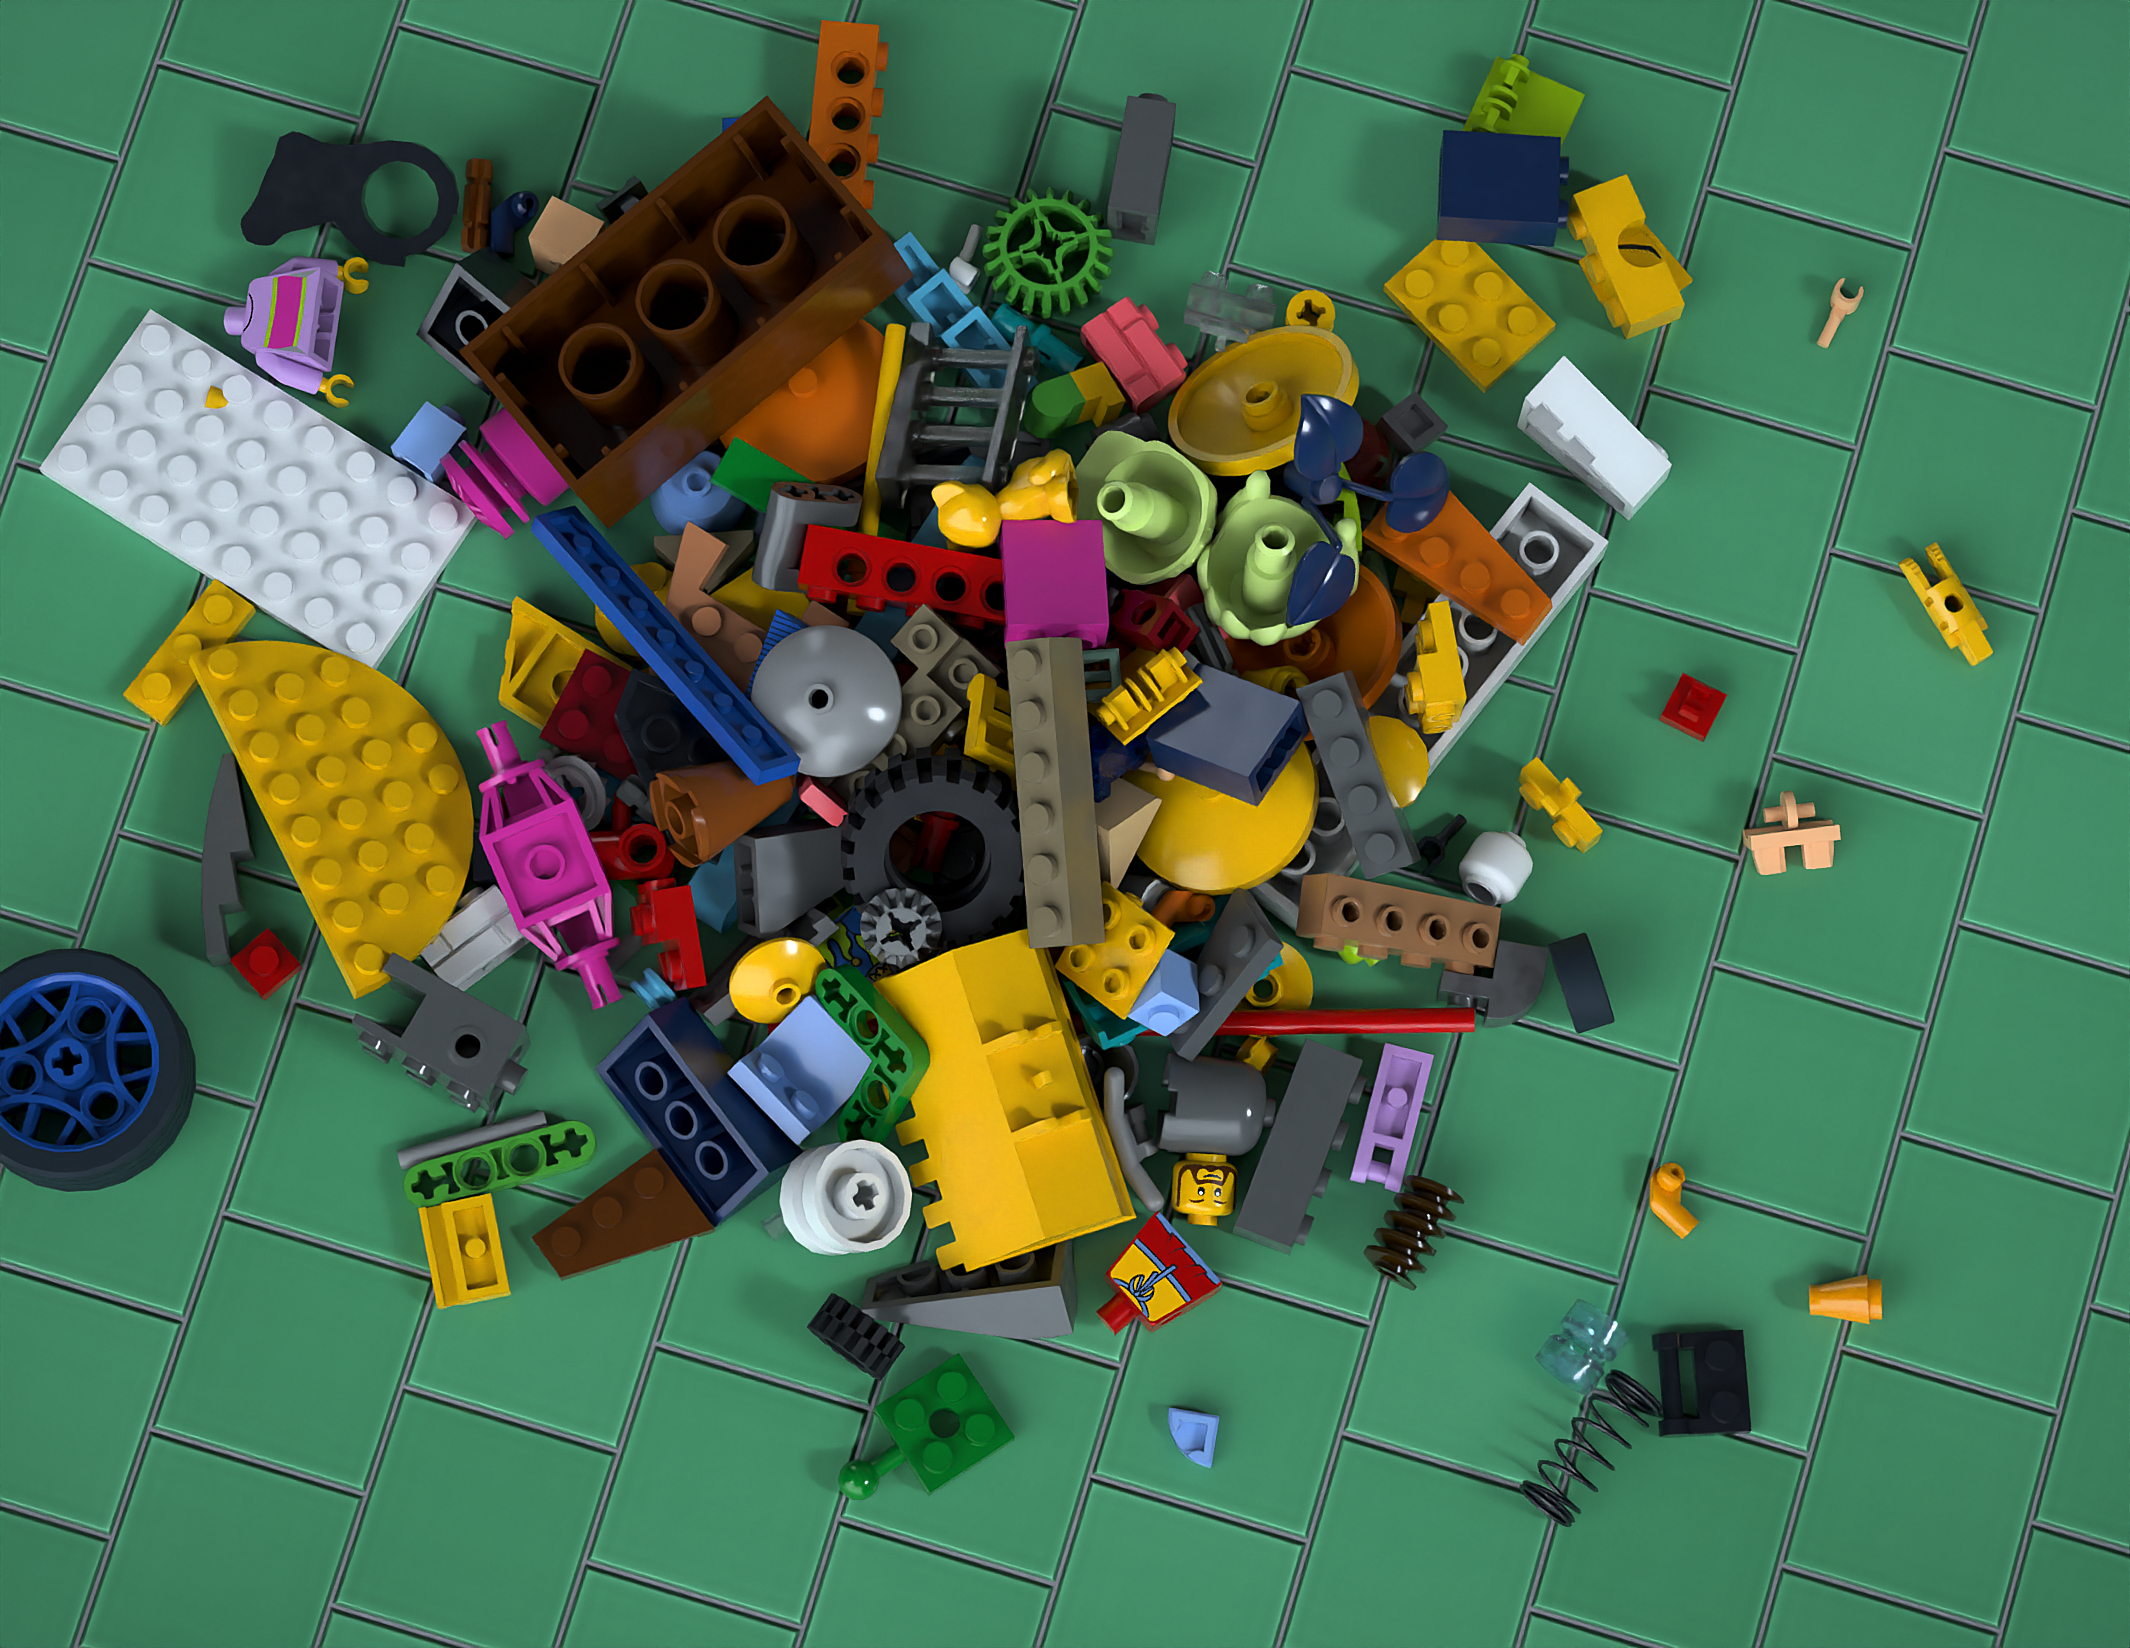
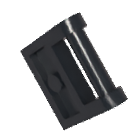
M1743 1330L1694 1333L1671 1332L1651 1336L1652 1349L1654 1352H1658L1663 1408V1420L1658 1421L1660 1438L1749 1434L1751 1432ZM1678 1351H1692L1697 1419H1683Z

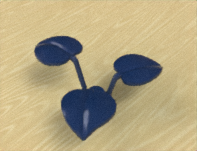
M1301 395V417L1295 438L1294 459L1289 461L1283 474L1285 487L1289 491L1303 497L1300 505L1309 511L1330 541V544L1325 541L1313 543L1302 555L1297 565L1286 611V623L1293 626L1320 620L1338 611L1349 598L1355 582V563L1350 556L1340 553L1343 547L1342 541L1317 508V505L1334 502L1339 497L1342 488L1382 501H1389L1385 515L1387 525L1398 532L1412 533L1426 527L1437 517L1446 502L1450 488V475L1444 462L1437 455L1427 451L1413 452L1399 462L1391 477V491H1381L1340 477L1338 472L1341 470V462L1351 459L1359 451L1363 438V423L1359 413L1353 407L1339 399L1326 395Z

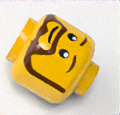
M1187 1153L1186 1160L1177 1162L1173 1168L1171 1194L1173 1209L1177 1212L1188 1214L1187 1224L1217 1226L1218 1216L1229 1215L1235 1210L1238 1180L1237 1168L1231 1163H1226V1155Z

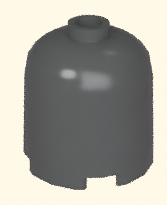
M1167 1053L1161 1087L1168 1088V1091H1170L1168 1110L1158 1109L1156 1147L1167 1149V1152L1218 1154L1229 1157L1241 1156L1251 1151L1258 1143L1263 1127H1273L1276 1098L1266 1097L1265 1080L1255 1066L1244 1061L1198 1054L1191 1062L1177 1053Z

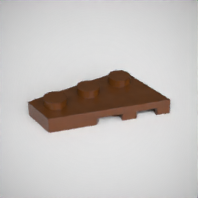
M653 1149L531 1238L563 1281L620 1263L621 1260L639 1254L670 1247L671 1244L714 1233L715 1230L658 1151Z

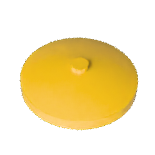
M1303 325L1284 326L1252 334L1221 349L1202 363L1185 380L1170 406L1168 414L1170 437L1177 451L1190 460L1203 473L1217 476H1241L1252 474L1256 470L1265 471L1280 466L1294 459V444L1301 417V395L1318 394L1331 396L1352 407L1359 388L1357 365L1344 341L1334 333L1322 328Z
M1304 740L1258 807L1178 775H1175L1169 781H1164L1156 773L1125 766L1127 770L1122 775L1123 780L1162 800L1136 854L1161 879L1177 888L1189 890L1196 894H1232L1236 888L1248 890L1274 877L1294 859L1308 839L1314 825L1319 804L1317 769ZM1136 745L1129 756L1137 759L1143 755L1139 758L1140 760L1154 763L1148 747Z

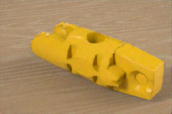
M1934 542L1925 547V554L1927 555L1928 562L1941 580L1940 583L1931 587L1918 564L1910 557L1898 564L1949 648L1953 649L1958 646L1970 665L1975 666L1993 654V650L1982 632L1988 628V625L1937 542ZM1945 602L1952 603L1956 608V612L1948 611L1945 607Z

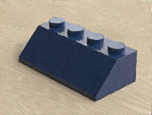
M683 996L647 1013L595 1070L715 1228L776 1184L786 1174L791 1162L802 1154L803 1151L727 1073L736 1064L688 999Z

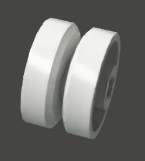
M858 1139L842 1143L825 1144L805 1150L791 1162L784 1175L779 1202L784 1223L797 1242L811 1252L834 1256L868 1252L888 1245L900 1235L910 1216L912 1191L908 1173L893 1152L880 1143Z

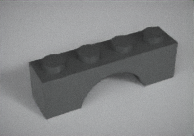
M1352 670L1341 672L1296 689L1366 880L1421 860L1406 815L1397 803L1380 765L1370 731L1369 715Z

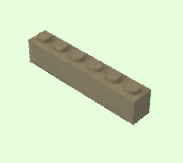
M1046 637L1005 642L1029 947L1032 949L1106 943L1082 639L1074 637Z

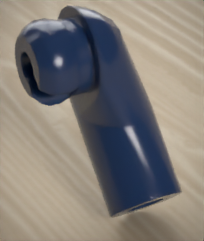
M530 191L516 192L498 205L491 213L490 248L503 259H510L515 256V233L530 222L539 211V199L534 193Z

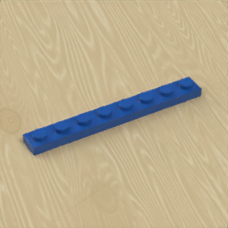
M575 505L534 517L531 532L756 786L797 773L801 758Z

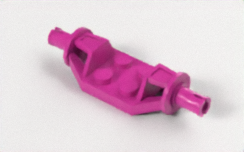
M499 721L491 725L499 744H497L491 728L485 727L476 732L494 771L490 775L491 779L478 786L480 792L483 793L479 833L480 842L518 931L556 962L554 964L556 971L569 967L572 970L578 969L592 1002V1008L597 1010L608 1005L601 985L609 1003H614L624 998L618 989L605 958L609 955V950L621 945L619 937L614 938V891L575 799L543 769L546 766L543 759L529 763L527 760H521L507 727V721ZM501 787L503 788L510 815L508 819H504L498 789ZM557 927L573 955H568L551 928Z

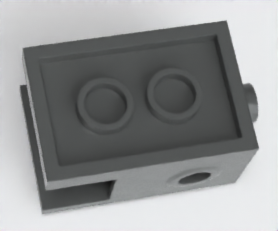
M393 952L383 968V972L392 979L388 983L393 990L417 1002L420 1006L401 1038L356 1013L352 1024L359 1036L357 1041L363 1044L362 1050L385 1064H388L391 1058L401 1062V1065L407 1069L405 1073L407 1076L428 1088H432L434 1083L437 1082L444 1086L445 1090L451 1094L449 1098L453 1102L473 1113H476L478 1107L491 1113L503 1091L514 1096L528 1074V1069L519 1065L531 1045L526 1026Z

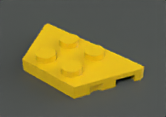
M516 596L512 602L511 612L513 615L510 636L506 642L504 656L506 663L504 674L501 676L498 700L501 706L538 729L543 730L586 648L629 671L633 667Z

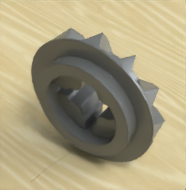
M906 887L891 888L877 894L866 905L860 921V932L865 949L876 956L881 964L887 962L895 964L901 969L907 964L922 963L927 955L934 949H937L942 931L941 916L934 902L922 892ZM890 912L893 913L895 918H899L902 923L915 921V924L910 927L911 943H908L899 934L892 937L890 935L887 936L892 930Z

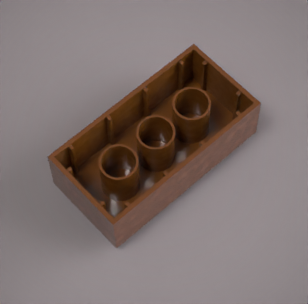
M766 96L459 352L576 495L609 529L914 275L888 235L772 100Z

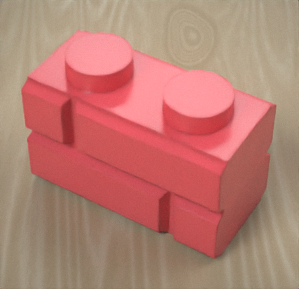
M1128 296L1108 308L1106 312L1099 314L1084 324L1080 331V341L1096 363L1103 361L1125 398V402L1138 415L1149 411L1158 405L1160 401L1177 392L1185 382L1186 373L1183 369L1188 365L1183 354L1174 343L1170 342L1165 346L1156 334L1155 330L1159 328V325L1149 308L1145 304L1136 307Z

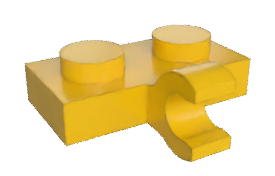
M1537 756L1522 768L1518 781L1522 784L1519 787L1521 795L1533 809L1539 811L1543 808L1555 823L1552 825V829L1558 838L1569 848L1576 845L1583 854L1599 841L1603 830L1577 802L1582 792L1572 780L1567 777L1561 784Z

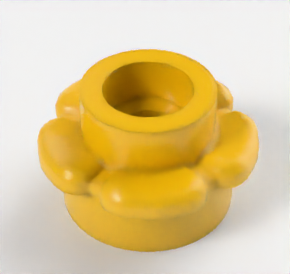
M1263 1035L1258 1040L1250 1036L1240 1047L1234 1060L1252 1064L1264 1076L1277 1058L1279 1049L1269 1043L1270 1038L1267 1035Z

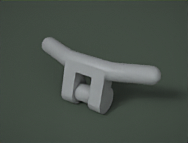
M1111 1067L1104 1074V1120L1122 1174L1145 1207L1153 1212L1159 1211L1164 1205V1198L1140 1164L1145 1157L1158 1152L1154 1136H1148L1144 1120L1148 1116L1143 1102L1124 1106V1073L1118 1067Z

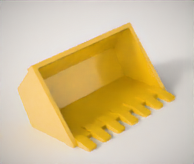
M1028 928L950 950L906 971L873 982L878 992L924 1040L930 1054L928 1070L910 1098L916 1116L896 1124L895 1128L902 1146L924 1140L929 1158L909 1166V1172L916 1188L934 1181L938 1183L942 1200L923 1207L922 1212L929 1229L951 1223L956 1241L937 1248L935 1251L940 1268L943 1271L964 1264L966 1272H970L1136 1219L1048 947L1030 949ZM869 1010L866 1015V1022L876 1018ZM883 1083L882 1088H883V1091H884V1094H885L887 1103H889V1101H890L889 1091H888L887 1087L885 1086V1084Z

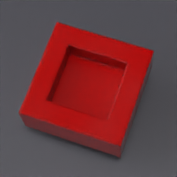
M269 928L230 960L232 965L264 1001L303 969L301 964Z

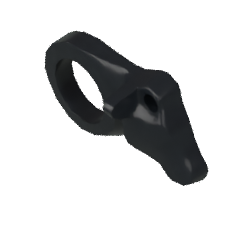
M292 131L279 138L274 158L266 171L258 195L250 209L242 217L240 225L242 233L248 242L260 246H269L289 232L332 222L338 227L345 238L365 257L383 265L405 267L408 255L426 251L447 233L455 215H457L460 195L454 172L442 156L423 144L387 140L362 144L332 145L329 142H320L300 132ZM395 161L412 163L426 171L435 183L439 198L437 214L431 225L419 235L407 238L391 236L379 229L368 215L365 204L366 186L373 173L384 164Z

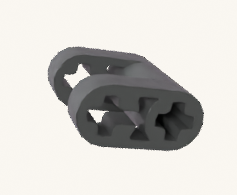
M797 482L774 483L770 490L751 576L752 580L757 585L770 590L807 593V591L798 589L797 580L808 524L838 527L854 526L858 521L862 496L851 489L841 486ZM844 562L839 565L837 570L838 576L843 581L847 569Z

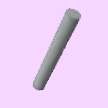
M544 1110L401 1149L397 1151L401 1169L405 1170L421 1162L548 1127Z

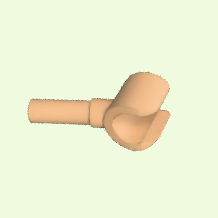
M1842 278L1836 283L1830 296V306L1832 307L1829 314L1830 317L1817 341V344L1823 348H1828L1840 322L1843 321L1845 315L1851 314L1857 309L1863 297L1864 290L1862 286L1855 298L1848 299L1842 296L1840 289L1846 278Z

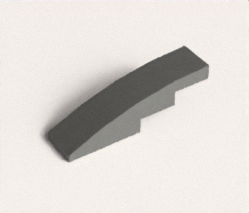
M233 753L223 754L209 803L202 852L201 907L207 958L213 967L231 964L232 953L225 915L245 911L236 863L256 859L240 767Z

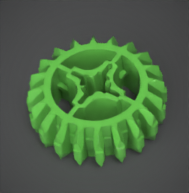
M1051 186L1046 188L1045 199H1037L1036 192L1030 188L1026 191L1027 203L1024 205L1019 199L1012 196L1008 201L1011 213L998 209L994 214V220L998 226H987L985 230V237L991 241L982 246V256L990 259L984 265L985 275L997 276L992 282L994 292L998 293L1008 290L1005 302L1009 306L1015 305L1020 299L1024 300L1023 313L1026 316L1033 312L1035 305L1042 306V317L1045 319L1050 318L1052 306H1059L1060 313L1066 317L1070 314V301L1072 300L1077 306L1084 309L1088 305V298L1085 292L1096 296L1100 295L1102 285L1099 280L1109 279L1111 276V268L1106 263L1114 260V249L1106 245L1112 241V232L1109 229H1100L1104 223V216L1101 212L1088 215L1091 209V202L1088 199L1080 201L1076 206L1073 205L1074 193L1070 189L1063 194L1062 200L1055 199V191ZM1049 221L1063 223L1074 229L1078 234L1076 235L1074 231H1056L1051 227ZM1032 224L1033 238L1028 243L1020 245L1019 251L1008 254L1009 246L1014 237L1023 228ZM1042 236L1044 237L1046 247H1052V253L1056 250L1054 269L1051 260L1044 258V253L1040 256ZM1088 252L1089 256L1083 268L1074 277L1065 281L1063 267L1067 263L1077 260V254ZM1021 270L1022 274H1040L1045 278L1048 285L1032 282L1024 278L1017 271Z

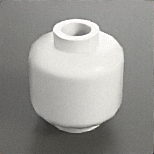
M1495 831L1484 832L1475 839L1460 862L1459 876L1463 882L1462 887L1470 898L1480 904L1494 906L1495 904L1509 903L1517 896L1530 876L1533 861L1526 850L1525 842L1518 835L1509 831H1502L1501 833Z

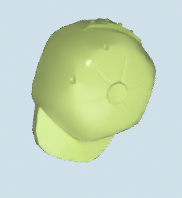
M1107 431L1097 437L1075 468L1079 488L1076 520H1102L1105 567L1124 581L1137 585H1146L1176 577L1184 570L1198 563L1204 548L1212 542L1218 507L1216 488L1207 475L1175 449L1158 440L1145 442L1121 431Z

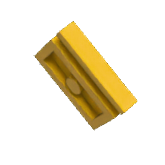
M491 1193L441 1203V1205L429 1208H418L436 1304L439 1310L454 1305H465L511 1295Z

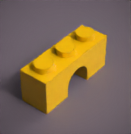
M1627 174L1573 194L1569 213L1567 214V225L1575 241L1582 239L1589 255L1585 257L1588 274L1594 284H1602L1608 298L1604 300L1608 319L1614 328L1621 327L1626 340L1680 319L1685 306L1666 260L1649 267H1637L1628 263L1620 254L1618 244L1630 236L1641 233L1646 219V215Z

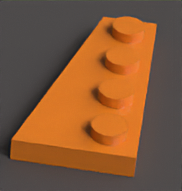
M1449 490L1446 502L1437 517L1426 527L1412 533L1398 532L1387 525L1385 520L1389 501H1387L1363 531V542L1524 646L1553 608L1552 601Z

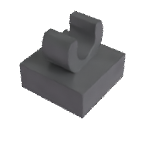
M1416 391L1382 415L1376 424L1377 428L1404 457L1413 452L1423 451L1440 438L1448 427Z

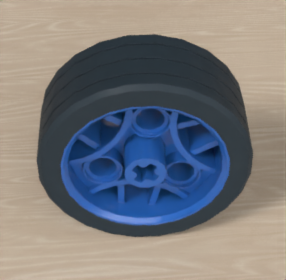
M84 948L52 949L22 958L1 971L0 1162L10 1172L37 1186L65 1192L97 1191L126 1182L152 1166L175 1142L189 1116L196 1089V1061L188 1030L163 991L139 968L114 955ZM68 998L61 1013L51 1004L52 1002ZM43 1008L56 1021L44 1033L29 1042L19 1025L30 1014ZM97 1012L105 1015V1025L99 1032L91 1035L82 1032V1022L89 1014ZM134 1014L143 1022L147 1032L125 1033L127 1025ZM13 1033L20 1046L4 1049ZM152 1047V1067L123 1075L121 1048ZM24 1068L35 1070L36 1079L29 1088L25 1090L13 1089L12 1080L19 1070ZM148 1085L147 1091L139 1103L133 1098L129 1090ZM108 1097L118 1100L117 1111L112 1117L106 1120H99L94 1117L95 1105L100 1100ZM43 1111L60 1114L69 1118L55 1145L35 1141ZM27 1112L21 1133L12 1127L7 1116ZM83 1128L89 1132L94 1140L81 1145H74Z

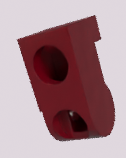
M1121 589L1108 611L1109 628L1107 634L1127 647L1133 648L1135 646L1153 652L1156 655L1162 649L1168 652L1173 647H1176L1183 654L1199 631L1196 624L1172 599L1135 589L1134 591Z

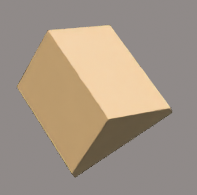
M1092 767L1101 883L1107 881L1117 889L1162 800L1118 776H1112L1113 774H1107Z

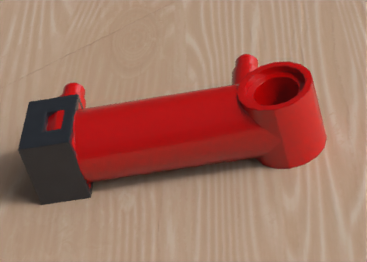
M615 792L614 804L612 805V831L589 832L609 881L636 879L640 883L645 884V882L666 879L674 869L675 856L668 848L669 844L666 838L653 825L641 823L631 826V807L622 802ZM500 797L504 819H508L506 800L504 797ZM473 831V881L478 887L482 886L485 891L495 884L500 892H502L480 842V831ZM656 845L658 847L657 854L651 861L643 864L635 862L636 854L643 846Z

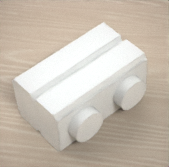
M495 884L486 891L482 886H479L467 893L458 902L461 910L451 916L436 941L432 945L429 944L419 955L435 976L462 991L467 990L530 942L529 939L518 931L505 898Z

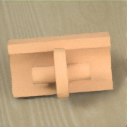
M1792 790L1780 793V806L1763 808L1765 823L1782 821L1783 825L1742 830L1743 843L1752 850V857L1757 872L1760 875L1786 872L1784 847L1801 845L1804 868L1832 867L1834 855L1833 841L1841 840L1840 825L1833 824L1832 819L1798 823V819L1815 817V808L1813 802L1796 804Z

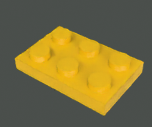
M1435 238L1387 281L1383 287V291L1483 393L1509 372L1551 334L1556 327V323L1476 242L1436 240Z

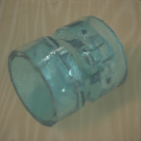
M1577 1299L1560 1322L1563 1332L1561 1334L1552 1333L1536 1354L1535 1359L1545 1370L1564 1385L1581 1395L1588 1396L1605 1373L1602 1366L1603 1361L1613 1362L1630 1337L1618 1323L1604 1312L1584 1300ZM1576 1345L1585 1351L1583 1356L1573 1350Z

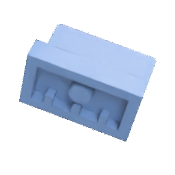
M810 994L757 1048L741 1058L727 1073L798 1146L815 1133L852 1096L872 1060L829 1015L818 1001L817 996Z

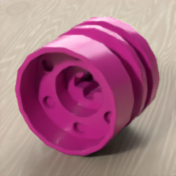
M502 407L479 426L484 439L489 445L486 451L481 453L469 442L462 440L458 445L472 461L468 466L462 469L449 452L439 461L446 470L451 487L479 521L500 533L507 540L515 531L501 516L503 513L512 508L522 522L526 524L531 519L520 499L529 494L540 504L547 507L569 489L570 486L507 409Z

